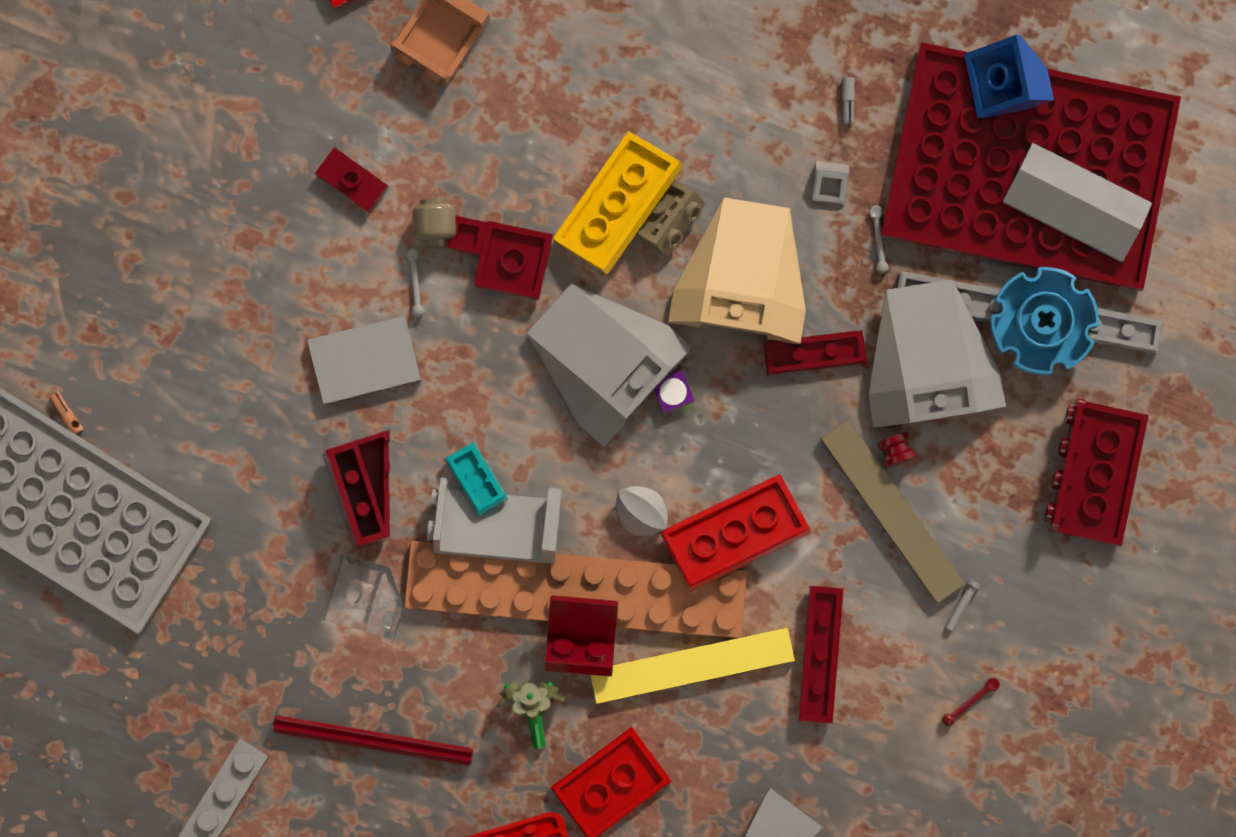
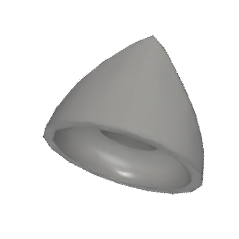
M630 486L618 491L616 513L620 525L626 532L634 536L646 537L666 529L668 522L667 507L658 492L642 486Z

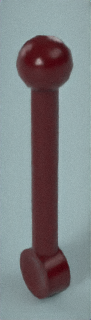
M989 678L986 681L985 687L951 714H944L942 716V723L947 727L952 726L959 715L989 691L998 690L1000 686L999 680L997 678Z

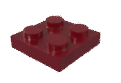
M487 221L474 287L539 301L553 234Z

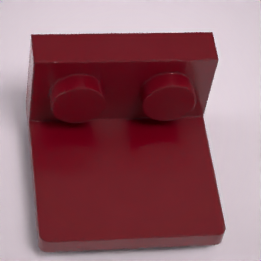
M552 595L550 597L544 671L612 677L618 602L604 599Z

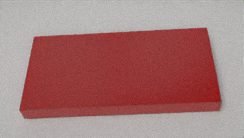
M778 474L660 532V536L691 592L811 534V529L781 474Z

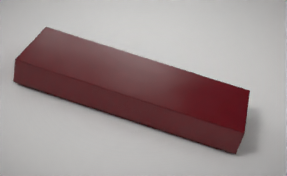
M863 330L801 337L800 344L776 340L763 342L767 376L867 363Z

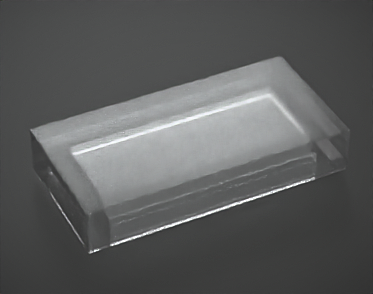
M811 531V534L753 561L750 565L774 589L822 541Z

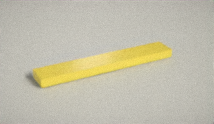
M788 628L613 665L612 677L590 676L596 704L793 662L795 659Z

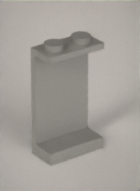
M440 478L439 490L433 489L431 509L436 510L435 521L429 520L427 540L433 541V553L555 564L562 489L548 488L547 498L506 495L508 501L479 517L464 491L447 489V478Z

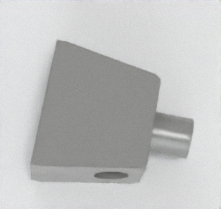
M768 788L743 837H814L822 829V826L774 790Z

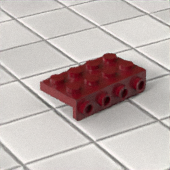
M1077 398L1074 401V405H1068L1065 415V424L1070 425L1068 435L1061 438L1058 449V456L1063 457L1061 469H1055L1051 483V489L1056 490L1054 503L1048 502L1044 522L1049 523L1048 531L1113 546H1122L1149 415L1087 402L1082 398Z

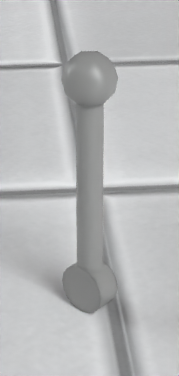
M873 206L869 211V215L874 220L878 255L876 271L879 274H886L889 266L884 258L880 223L883 210L880 206Z
M409 249L406 252V258L410 262L414 306L411 312L415 317H422L425 310L420 302L417 272L419 253L416 249Z

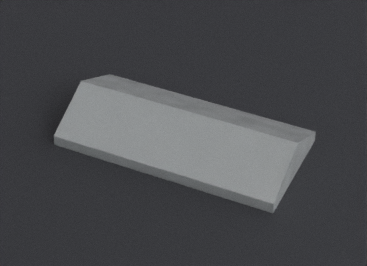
M1032 143L1002 202L1121 263L1124 261L1141 230L1152 205L1151 202L1034 143Z

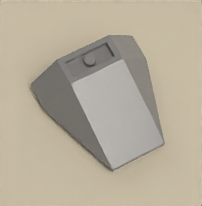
M953 280L885 290L868 392L873 428L1006 407L1001 373Z
M573 284L562 293L527 332L530 341L578 425L603 447L626 424L629 416L669 372L672 373L693 349L670 326Z

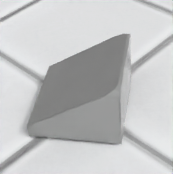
M817 161L812 201L845 204L849 166Z

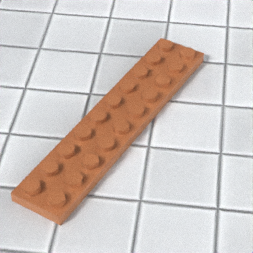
M411 541L405 608L549 621L550 597L552 595L604 599L618 602L616 628L738 639L742 635L747 571L735 570L690 592L675 564L556 554L555 564L433 553L432 542Z

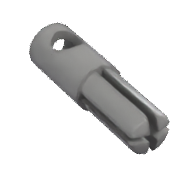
M844 77L842 78L843 123L850 125L854 123L855 78Z

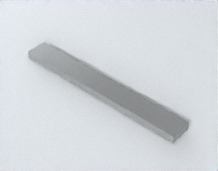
M901 271L897 288L946 281V279ZM954 281L973 320L990 323V317L993 314H1000V306L994 302L1000 291L999 289ZM1098 308L1099 326L1088 331L1089 337L1095 343L1149 354H1158L1164 321ZM1048 315L1044 317L1039 316V327L1049 326L1050 317Z

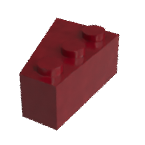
M390 430L326 449L322 455L354 551L384 542L390 536Z

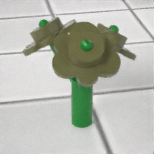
M514 681L510 685H504V689L499 693L502 699L498 701L496 706L500 707L512 699L514 702L513 712L518 716H525L529 722L533 748L540 749L546 746L542 716L544 712L550 709L549 698L563 702L566 698L558 694L559 688L554 686L552 682L545 683L540 681L537 687L535 684L527 683L526 681L520 685Z

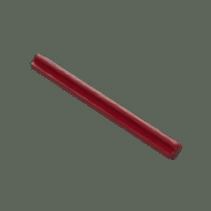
M281 715L275 716L273 722L274 733L466 766L471 765L473 758V749L470 747Z

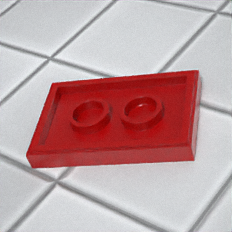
M630 727L550 788L586 837H598L672 782V780L635 730Z

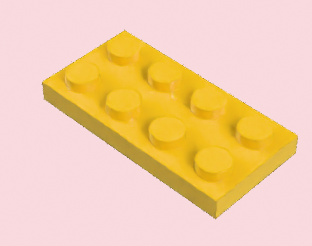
M628 131L552 239L559 246L608 275L683 168L682 163Z

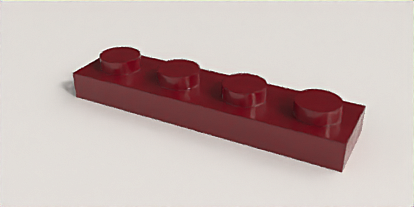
M809 586L798 721L833 724L844 588Z

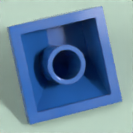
M1014 35L964 54L978 118L1028 110L1054 100L1047 67L1021 35Z

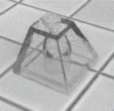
M342 555L323 620L395 640L404 606L390 567Z

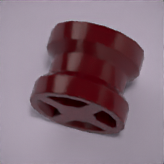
M908 431L876 443L878 449L884 453L885 460L883 463L885 468L902 464L917 457L915 450L909 446L910 436Z

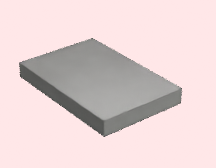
M405 315L307 340L324 406L422 381Z

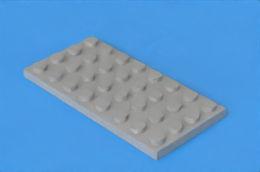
M0 388V548L141 635L213 520Z

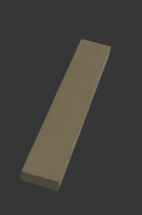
M849 419L820 438L935 603H939L965 585Z

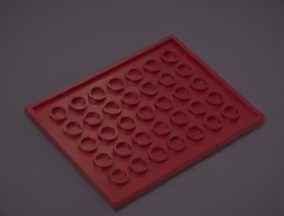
M921 42L881 237L1036 270L1039 267L1057 268L1079 279L1143 291L1181 96L1047 69L1054 98L1053 101L1028 110L978 118L964 56L968 52ZM1032 143L1152 203L1141 230L1122 263L1002 203Z

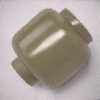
M445 198L420 200V205L412 210L413 235L417 240L425 241L426 247L446 246L445 240L456 235L455 207L447 204Z

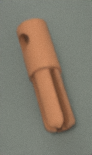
M58 392L52 394L49 400L60 415V419L66 428L76 435L82 433L84 429Z

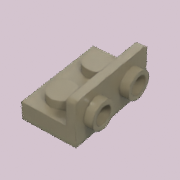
M674 179L636 233V236L655 246L661 254L668 257L672 250L680 245L683 235L689 226L699 218L705 203L693 189Z

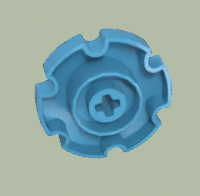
M1039 267L1036 270L1035 278H1028L1024 272H1021L1010 279L997 294L994 302L1000 306L1001 312L990 317V332L1000 354L1011 352L1014 355L1013 367L1028 374L1049 376L1053 373L1054 365L1058 364L1067 371L1082 361L1092 349L1095 341L1089 337L1088 331L1099 326L1098 308L1089 289L1084 291L1076 290L1074 287L1076 277L1057 268ZM1048 315L1051 319L1048 322L1049 326L1039 327V316L1044 317Z

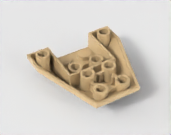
M723 198L674 288L668 323L701 328L702 324L766 334L767 339L800 344L806 309L790 208Z

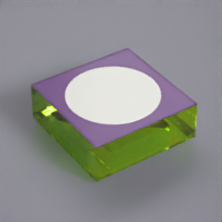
M683 370L666 376L654 389L663 414L695 402Z

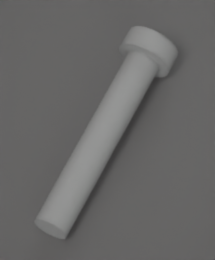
M969 579L967 582L969 586L945 628L953 631L976 589H980L981 585Z

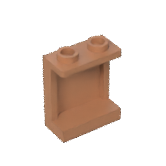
M422 0L398 38L393 39L390 43L391 50L394 52L393 58L407 67H410L411 64L422 70L421 76L429 82L437 85L440 81L447 86L489 24L490 15L487 11L469 0Z

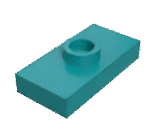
M474 442L445 458L447 465L479 517L508 501L505 492Z

